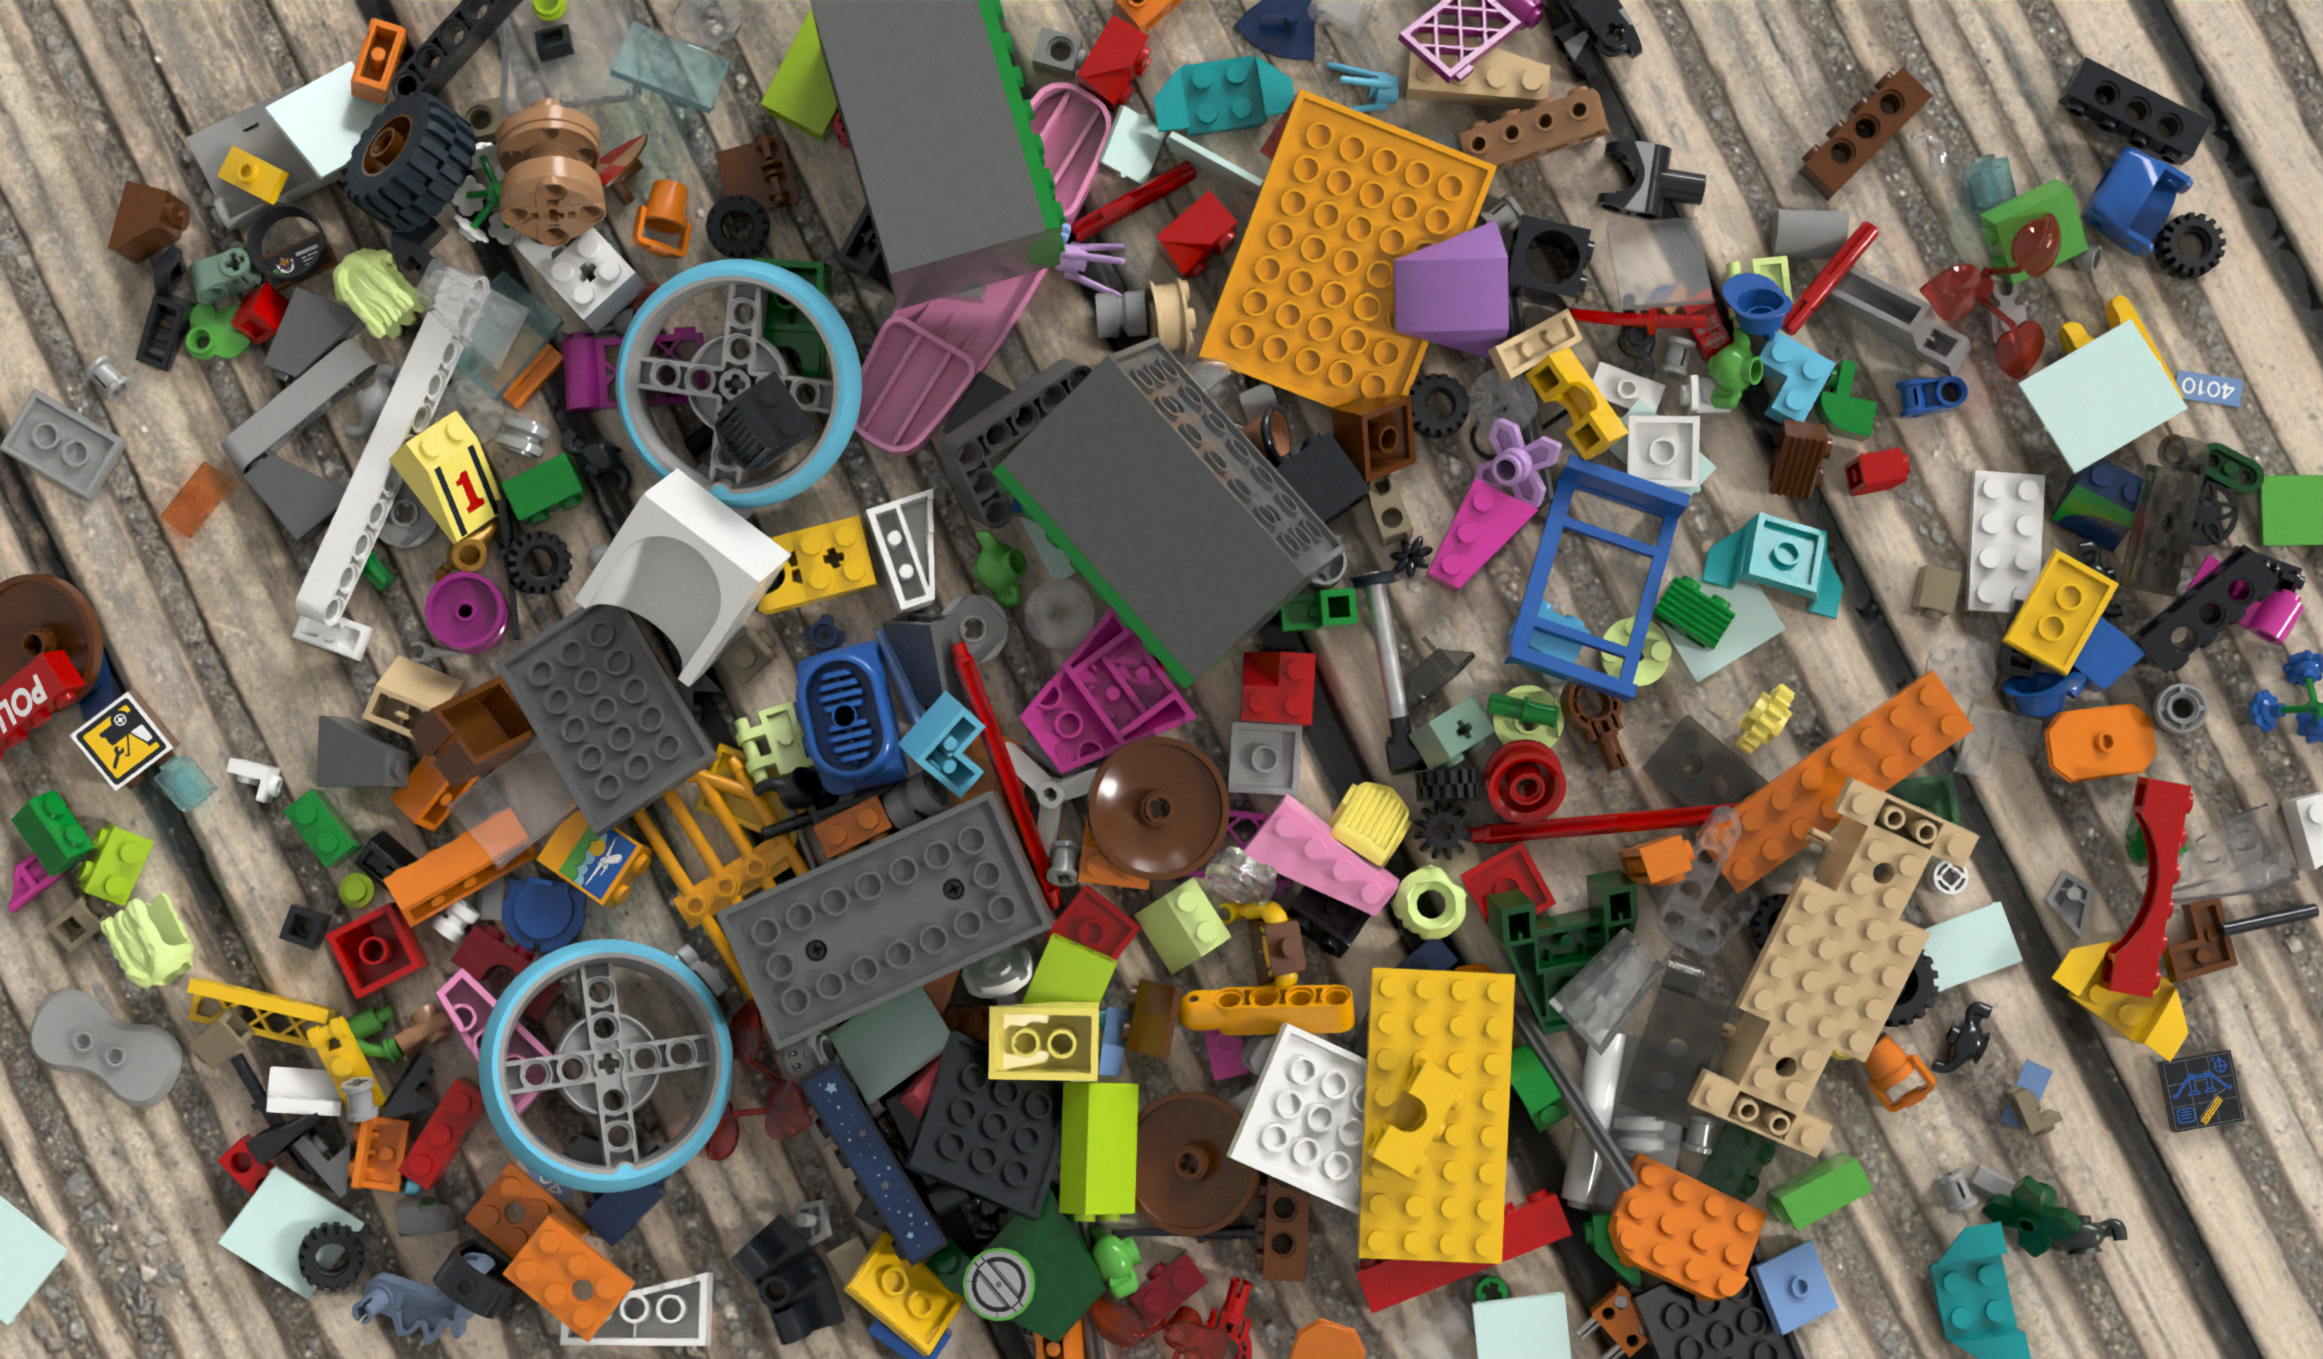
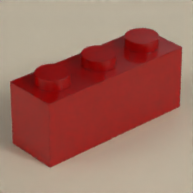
M467 1077L455 1079L397 1170L398 1172L426 1190L438 1185L486 1110L478 1084Z

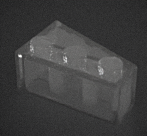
M433 258L414 294V297L494 377L502 366L530 311L529 308Z
M1624 927L1549 1003L1602 1056L1661 973L1664 966Z

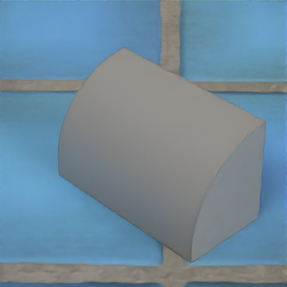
M1778 209L1772 216L1771 257L1787 256V259L1831 260L1847 241L1849 211Z

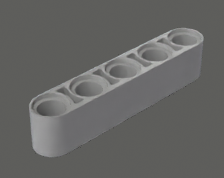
M355 338L345 340L230 433L222 441L221 448L243 474H247L250 471L249 466L253 461L263 455L268 456L277 453L372 375L377 368V364Z

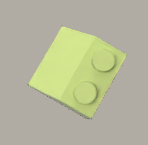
M1194 877L1134 915L1171 975L1232 938Z

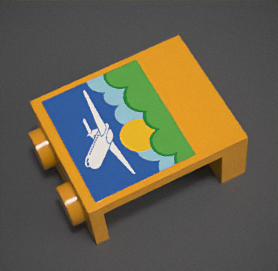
M574 802L536 860L602 906L615 909L617 905L620 906L629 897L631 892L630 886L637 875H642L649 867L651 862L650 856L654 850L649 846L639 843L617 827L601 837H597L594 835L576 802Z

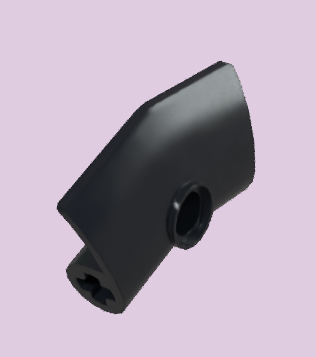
M782 1214L774 1218L730 1259L750 1283L758 1289L761 1301L768 1306L781 1345L799 1341L809 1336L815 1330L845 1321L824 1261ZM770 1282H781L786 1289V1294L783 1296L775 1295L770 1289Z

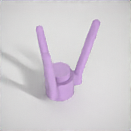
M1071 241V244L1064 243L1065 252L1060 253V264L1055 266L1056 270L1064 271V279L1077 281L1100 293L1115 292L1118 297H1122V294L1078 274V271H1085L1087 261L1123 265L1125 263L1124 258L1091 254L1088 251L1124 250V244L1079 243Z

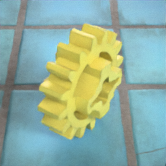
M1782 683L1778 684L1769 695L1763 691L1750 704L1739 721L1738 726L1742 730L1735 740V745L1747 754H1751L1756 750L1760 743L1768 746L1780 734L1787 720L1792 715L1788 708L1794 699L1795 693Z

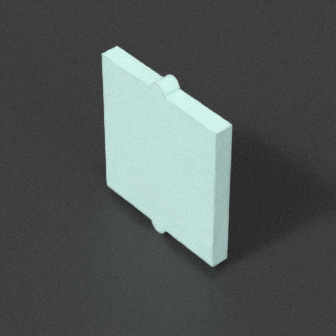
M1120 105L1098 162L1116 171L1118 177H1126L1142 185L1147 182L1166 131L1158 133L1157 124L1148 120L1147 114H1138L1130 108Z

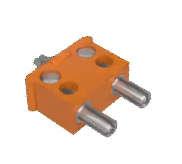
M1616 1281L1615 1287L1590 1308L1592 1317L1576 1330L1577 1335H1580V1338L1585 1340L1597 1328L1602 1326L1615 1340L1616 1344L1606 1351L1600 1359H1618L1624 1353L1631 1357L1647 1343L1629 1298L1633 1296L1634 1292L1639 1293L1643 1289L1639 1287L1628 1289L1622 1281ZM1610 1307L1613 1309L1608 1315L1602 1313L1605 1308ZM1629 1335L1637 1336L1634 1341H1627Z

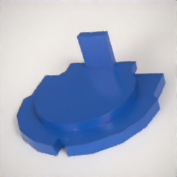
M527 876L526 881L510 879L507 898L503 902L502 919L509 935L520 945L534 950L535 944L541 945L540 952L555 951L570 944L581 932L587 918L584 913L587 895L581 890L570 889V883L530 876Z

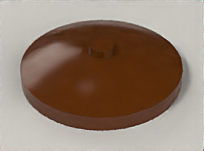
M25 574L1 582L0 687L41 653L64 650L86 685L75 694L77 696L75 701L63 708H57L51 714L72 708L90 692L97 680L102 664L103 639L94 610L79 590L56 576Z
M1148 737L1135 740L1114 751L1105 759L1095 773L1088 791L1086 805L1087 821L1091 836L1104 857L1115 867L1131 876L1160 881L1180 878L1204 865L1217 851L1225 836L1230 812L1228 791L1224 779L1215 764L1195 746L1169 737Z
M1182 1091L1158 1098L1139 1112L1135 1208L1151 1224L1175 1235L1202 1236L1230 1225L1248 1208L1256 1194L1261 1171L1226 1156L1243 1117L1231 1104L1220 1097L1206 1092Z

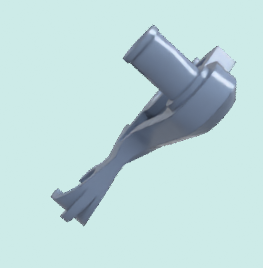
M470 1252L463 1256L470 1265L483 1274H487L496 1265L495 1261L486 1254ZM385 1272L375 1275L365 1285V1297L352 1307V1315L356 1321H359L364 1315L368 1314L362 1319V1324L371 1322L378 1313L391 1317L396 1334L399 1336H408L421 1327L426 1345L439 1338L448 1326L453 1337L459 1339L466 1332L467 1319H471L475 1315V1313L450 1299L440 1289Z

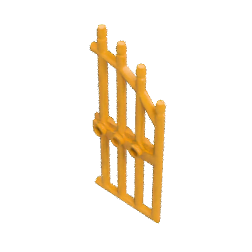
M733 756L726 762L731 773L736 776V781L704 769L685 781L686 783L697 784L742 855L725 867L719 861L675 789L662 796L711 873L709 877L695 886L687 877L646 810L643 808L634 814L633 818L681 892L679 896L672 899L681 916L687 922L690 929L695 928L699 924L702 925L755 1009L756 1013L747 1018L755 1030L765 1023L731 945L713 916L716 912L725 909L729 905L732 906L743 901L745 895L760 886L764 891L777 886L773 878L790 867L796 876H800L810 870L787 834L764 841L753 848L717 789L749 800L765 826L773 823L776 824L779 821L763 795L757 796L753 793L752 788L756 784L748 772L744 770L742 762L736 756Z

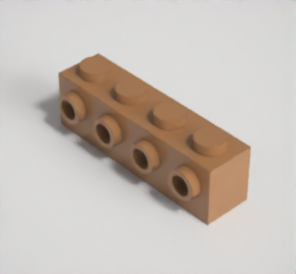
M1580 86L1569 90L1567 97L1555 101L1553 97L1539 100L1533 104L1534 108L1523 112L1520 109L1504 112L1500 115V120L1488 123L1487 120L1472 123L1467 126L1468 131L1459 133L1463 151L1467 155L1497 166L1495 172L1608 135L1610 131L1599 93L1593 88L1588 89L1587 86Z

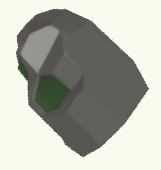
M433 1196L397 1200L395 1211L397 1232L400 1237L449 1232L456 1230L459 1225V1215L455 1213L454 1209L448 1204L439 1203Z

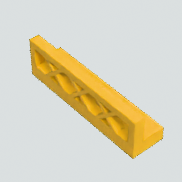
M190 978L187 993L194 994L188 1020L210 1024L228 1008L232 1007L235 1009L239 1005L252 1007L258 1017L248 1023L255 1031L254 1035L310 1048L313 1047L301 1025L308 1021H314L327 1026L330 1024V1020L336 1018L338 1012L336 1008L205 978ZM204 996L218 999L223 1008L222 1011L212 1017L199 1014ZM274 1013L287 1015L292 1026L282 1032H277L272 1029L266 1018ZM261 1022L264 1028L255 1027L254 1025ZM293 1030H296L299 1036L290 1035L288 1033L292 1032Z

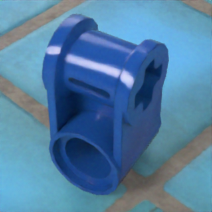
M1957 376L1930 379L1917 378L1895 383L1896 389L1900 390L1903 411L1900 412V419L1917 418L1953 411L1968 396L1966 383ZM1943 386H1949L1955 390V402L1944 400L1941 395Z

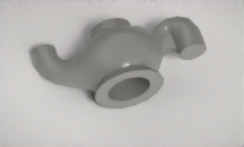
M391 364L379 365L374 372L373 384L367 389L362 388L357 393L355 407L359 409L361 422L359 426L348 425L344 432L346 437L360 439L367 436L375 428L391 393V389L388 386L389 381L396 380L400 370L398 367Z

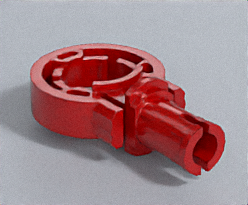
M1231 1277L1217 1326L1214 1325L1218 1315V1308L1213 1307L1208 1320L1203 1322L1193 1335L1191 1345L1192 1359H1200L1197 1351L1199 1341H1202L1201 1353H1204L1206 1351V1343L1212 1337L1220 1335L1230 1337L1238 1345L1239 1350L1235 1355V1359H1241L1242 1352L1245 1354L1243 1359L1252 1358V1340L1249 1334L1252 1324L1251 1318L1245 1317L1241 1333H1238L1253 1283L1243 1279L1240 1292L1238 1293L1240 1278ZM1226 1323H1232V1326H1226ZM1242 1341H1245L1246 1346L1242 1345ZM1207 1353L1203 1354V1359H1210Z

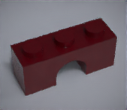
M488 924L486 927L475 925L450 961L463 968L478 981L488 980L492 972L500 965L509 966L518 976L535 962L533 961L535 954L520 944H517L516 947L510 945L504 940L506 934L492 924ZM562 978L556 980L530 1002L524 1013L537 1022L545 1021L569 985L562 981Z

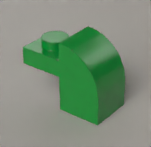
M1841 360L1835 365L1826 381V388L1830 389V392L1821 391L1814 403L1815 413L1819 422L1822 425H1826L1830 433L1863 442L1871 437L1877 402L1850 397L1857 362Z
M1355 588L1320 590L1314 594L1296 595L1279 611L1281 632L1322 631L1358 624Z
M1524 1044L1514 1050L1511 1056L1510 1088L1521 1101L1536 1129L1541 1133L1570 1115L1563 1103L1562 1096L1529 1046Z

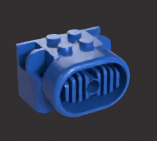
M876 640L825 651L822 654L810 656L802 662H798L797 702H794L795 714L798 723L802 724L804 732L802 744L806 758L811 757L814 762L815 770L819 771L820 780L826 789V793L829 792L838 795V797L882 788L891 784L907 782L910 778L905 752L898 745L902 739L880 644ZM850 707L855 713V719L851 725L842 727L837 722V714L842 708Z

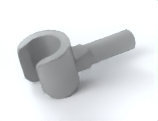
M415 641L410 645L423 647L424 654L421 658H410L414 662L425 664L432 661L433 658L463 656V654L456 653L449 648L433 647L425 642Z

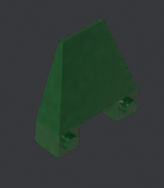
M1620 869L1586 876L1588 909L1536 919L1535 903L1520 889L1486 895L1489 930L1511 973L1515 974V981L1544 1035L1609 1022L1612 1019L1638 918L1636 883Z
M1051 1181L1039 1220L1030 1221L1016 1215L982 1252L987 1249L1003 1247L1019 1252L1029 1261L1035 1272L1036 1287L1034 1297L1023 1313L1010 1320L1058 1343L1106 1292V1287L1072 1214L1059 1213L1060 1189ZM949 1238V1244L937 1251L925 1265L947 1289L965 1297L963 1279L966 1268L975 1256L966 1246Z

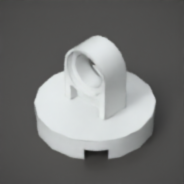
M1010 946L974 962L970 966L963 967L962 977L969 993L978 998H997L999 1005L1019 1004L1016 991L1026 985L1031 979L1034 972V964L1026 948L1021 947V950H1015Z

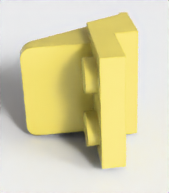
M1363 782L1358 786L1354 783L1351 785L1327 824L1332 827L1330 831L1332 837L1376 865L1385 867L1413 821L1409 819L1410 813L1407 805L1393 786Z

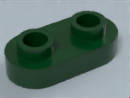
M2214 442L2204 445L2194 455L2193 465L2200 476L2221 484L2236 495H2248L2256 492L2264 482V471L2256 461L2221 443ZM2207 456L2214 458V468L2206 464ZM2239 472L2245 474L2247 479L2245 484L2238 481L2237 475Z

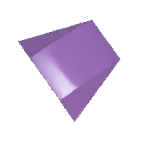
M1496 220L1489 221L1480 227L1459 233L1455 237L1393 260L1395 332L1491 359L1487 350L1504 342L1509 330L1508 256Z

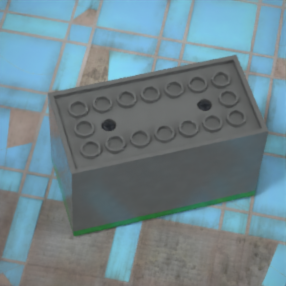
M810 0L820 48L897 310L1059 265L1060 253L1065 252L1061 236L1062 224L1066 223L1060 201L1056 202L1055 183L1050 167L1044 169L1045 160L1043 155H1045L1041 136L1039 133L1033 135L1030 122L1035 121L1030 100L1023 101L1019 88L1025 87L1019 65L1013 67L1009 54L1014 53V47L1009 31L1002 33L999 20L1004 19L1000 0Z
M1158 337L1108 355L992 471L998 478L997 482L1001 489L1015 497L1022 505L1021 509L1025 516L1039 524L1046 532L1045 536L1049 543L1063 551L1070 559L1069 563L1073 570L1087 578L1094 586L1093 590L1097 597L1111 605L1118 613L1117 616L1121 624L1135 632L1142 640V646L1145 651L1151 656L1157 657L1166 667V673L1173 682L1181 684L1184 689L1235 653L1347 549Z
M992 790L716 912L776 1050L1051 929L1055 924L1053 915L1000 795Z

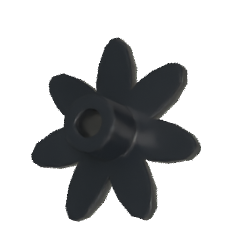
M1422 536L1417 537L1412 545L1406 539L1401 540L1402 551H1396L1390 555L1391 559L1399 561L1393 568V570H1398L1395 574L1406 569L1407 576L1412 578L1416 568H1428V563L1423 557L1429 555L1433 548L1430 546L1422 547Z

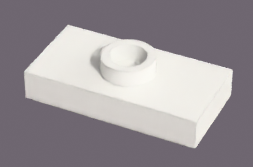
M1603 362L1598 363L1592 379L1610 405L1627 411L1640 398L1656 413L1666 386Z
M300 615L292 637L361 661L373 628L343 617L335 625L327 626Z

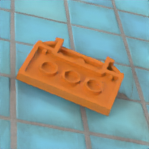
M1641 1153L1635 1154L1630 1168L1637 1177L1638 1184L1627 1192L1620 1191L1607 1228V1233L1610 1234L1613 1247L1620 1257L1618 1260L1629 1268L1635 1266L1694 1294V1299L1699 1301H1717L1737 1294L1749 1278L1745 1274L1767 1213Z

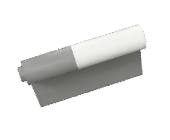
M1591 1028L1580 1091L1613 1142L1614 1138L1621 1136V1131L1614 1128V1119L1623 1118L1624 1115L1655 1116L1656 1120H1665V1130L1659 1132L1657 1136L1665 1140V1150H1655V1153L1641 1154L1676 1170L1697 1048ZM1574 1120L1561 1198L1568 1199L1566 1206L1588 1210L1589 1204L1615 1207L1621 1189L1577 1121ZM1618 1149L1630 1167L1632 1159L1637 1153L1623 1152V1149Z

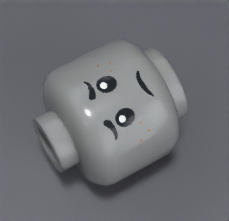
M817 1032L782 1048L780 1064L786 1073H789L791 1077L798 1081L800 1076L833 1057L835 1049L829 1037Z

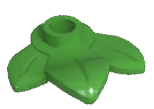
M198 303L193 308L189 317L191 330L186 337V348L189 354L198 360H209L215 356L231 359L243 354L250 347L251 341L230 324L240 305L228 306L216 311L212 304ZM205 339H209V345L206 348L201 349V342Z

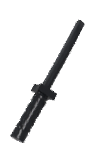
M508 499L496 500L497 514L499 516L498 525L500 527L501 549H497L499 557L505 556L507 549H510L511 543L514 540L512 510ZM507 577L513 639L520 640L516 587L513 585L514 582Z
M891 784L819 811L816 810L815 805L810 806L805 810L806 813L804 812L796 817L793 816L776 824L773 823L762 827L763 838L765 841L779 837V835L799 830L801 827L810 826V824L813 828V826L821 823V817L855 806L876 795H884V793L897 785Z
M243 1053L230 1059V1062L236 1068V1072L255 1101L251 1105L253 1111L259 1109L270 1127L284 1123L285 1120L280 1113L266 1112V1091H264L263 1086L257 1080V1076L252 1071ZM293 1145L287 1149V1152L300 1169L313 1175L317 1174L316 1170Z
M1228 1225L1213 1233L1197 1236V1243H1204L1206 1238L1255 1239V1225ZM1162 1229L1112 1230V1235L1117 1237L1181 1236Z

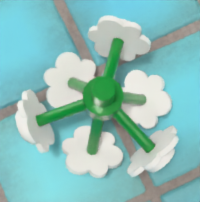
M481 142L475 144L476 152L472 156L473 164L471 169L475 170L483 166L491 185L486 190L482 184L476 183L475 177L466 176L463 185L458 187L454 193L455 197L451 200L455 206H458L459 212L463 216H470L474 211H481L473 222L458 214L454 216V219L460 225L458 231L463 235V238L474 243L477 240L485 243L489 242V239L486 237L487 235L478 227L494 207H500L499 192L502 179L505 176L500 164L497 165L495 173L490 165L496 160L495 157H497L496 145L490 142ZM487 197L489 202L483 208L482 200ZM500 213L492 214L489 217L490 227L488 228V233L491 237H497L499 243L504 245L510 244L514 238L517 239L522 235L509 225L503 223Z

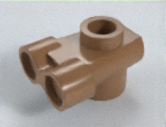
M429 1003L410 1015L409 1018L414 1026L410 1029H405L395 1035L394 1038L406 1056L410 1057L421 1050V1047L427 1043L430 1046H435L449 1037L448 1030L453 1025L443 1010L439 1011L435 1003Z

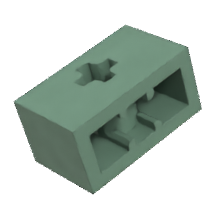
M1472 695L1413 731L1408 736L1430 771L1442 764L1446 769H1449L1464 760L1465 758L1461 752L1465 750L1471 755L1487 745L1484 738L1496 730L1475 696Z

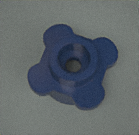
M829 614L822 615L820 621L812 626H807L804 630L805 639L811 640L816 647L815 652L817 654L829 651L835 645H841L846 640V634L842 630H838L834 624V618ZM823 632L828 633V637L826 639L822 638L821 636Z

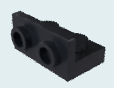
M1305 885L1286 912L1287 916L1298 920L1301 935H1305L1318 944V947L1324 953L1334 955L1337 958H1341L1351 947L1370 917V914Z

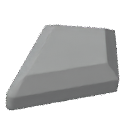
M2061 869L2044 901L2078 939H2084L2094 887L2066 870Z
M828 1199L796 1205L793 1227L812 1248L832 1235Z

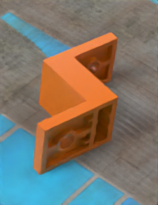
M514 1162L508 1163L465 1218L467 1222L513 1258L502 1274L587 1343L594 1337L636 1283L585 1242L594 1229L580 1215ZM512 1202L520 1203L525 1209V1217L521 1222H513L507 1216V1208ZM584 1279L592 1284L593 1294L590 1299L582 1300L575 1295L574 1285L578 1280Z

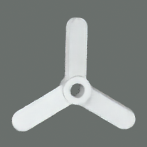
M1005 742L1017 776L1036 792L1040 803L1037 830L1047 857L1050 860L1053 857L1050 847L1057 838L1062 804L1066 800L1088 794L1092 779L1099 767L1062 779L1052 778L1018 746L1011 742ZM1049 788L1055 790L1057 794L1056 798H1053L1049 794Z

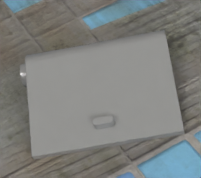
M300 83L186 137L216 197L214 200L215 208L211 209V212L220 228L226 226L229 231L238 229L254 221L262 211L273 206L217 177L232 145L290 174L275 205L292 203L344 178L345 173L341 169L329 177L320 180L265 112V107L302 88Z

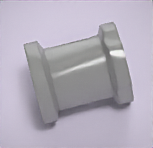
M1509 194L1502 196V201L1487 213L1482 212L1478 215L1482 225L1496 220L1501 237L1502 231L1516 220L1519 221L1522 214L1525 215L1515 199Z
M1666 336L1664 343L1667 345L1664 360L1662 364L1658 365L1657 371L1668 377L1687 379L1688 371L1686 368L1690 352L1695 350L1696 343L1677 336Z
M102 355L87 366L83 376L89 381L93 380L104 392V397L107 401L111 402L126 393L131 387L132 382L127 376H122L111 364L112 359L108 355Z
M1069 840L1055 841L1051 844L1052 866L1047 871L1046 876L1050 883L1060 887H1069L1077 884V859L1081 857L1082 851L1079 844Z
M356 1077L346 1080L340 1085L342 1093H346L349 1111L346 1113L348 1121L363 1122L379 1115V1107L374 1105L371 1088L374 1086L372 1077Z
M1686 1113L1685 1118L1689 1121L1685 1141L1680 1143V1148L1711 1155L1712 1149L1709 1147L1713 1126L1718 1124V1119Z
M1963 1167L1949 1170L1934 1178L1935 1183L1941 1186L1948 1203L1946 1206L1948 1213L1958 1212L1978 1203L1977 1197L1972 1195L1964 1178L1966 1171Z

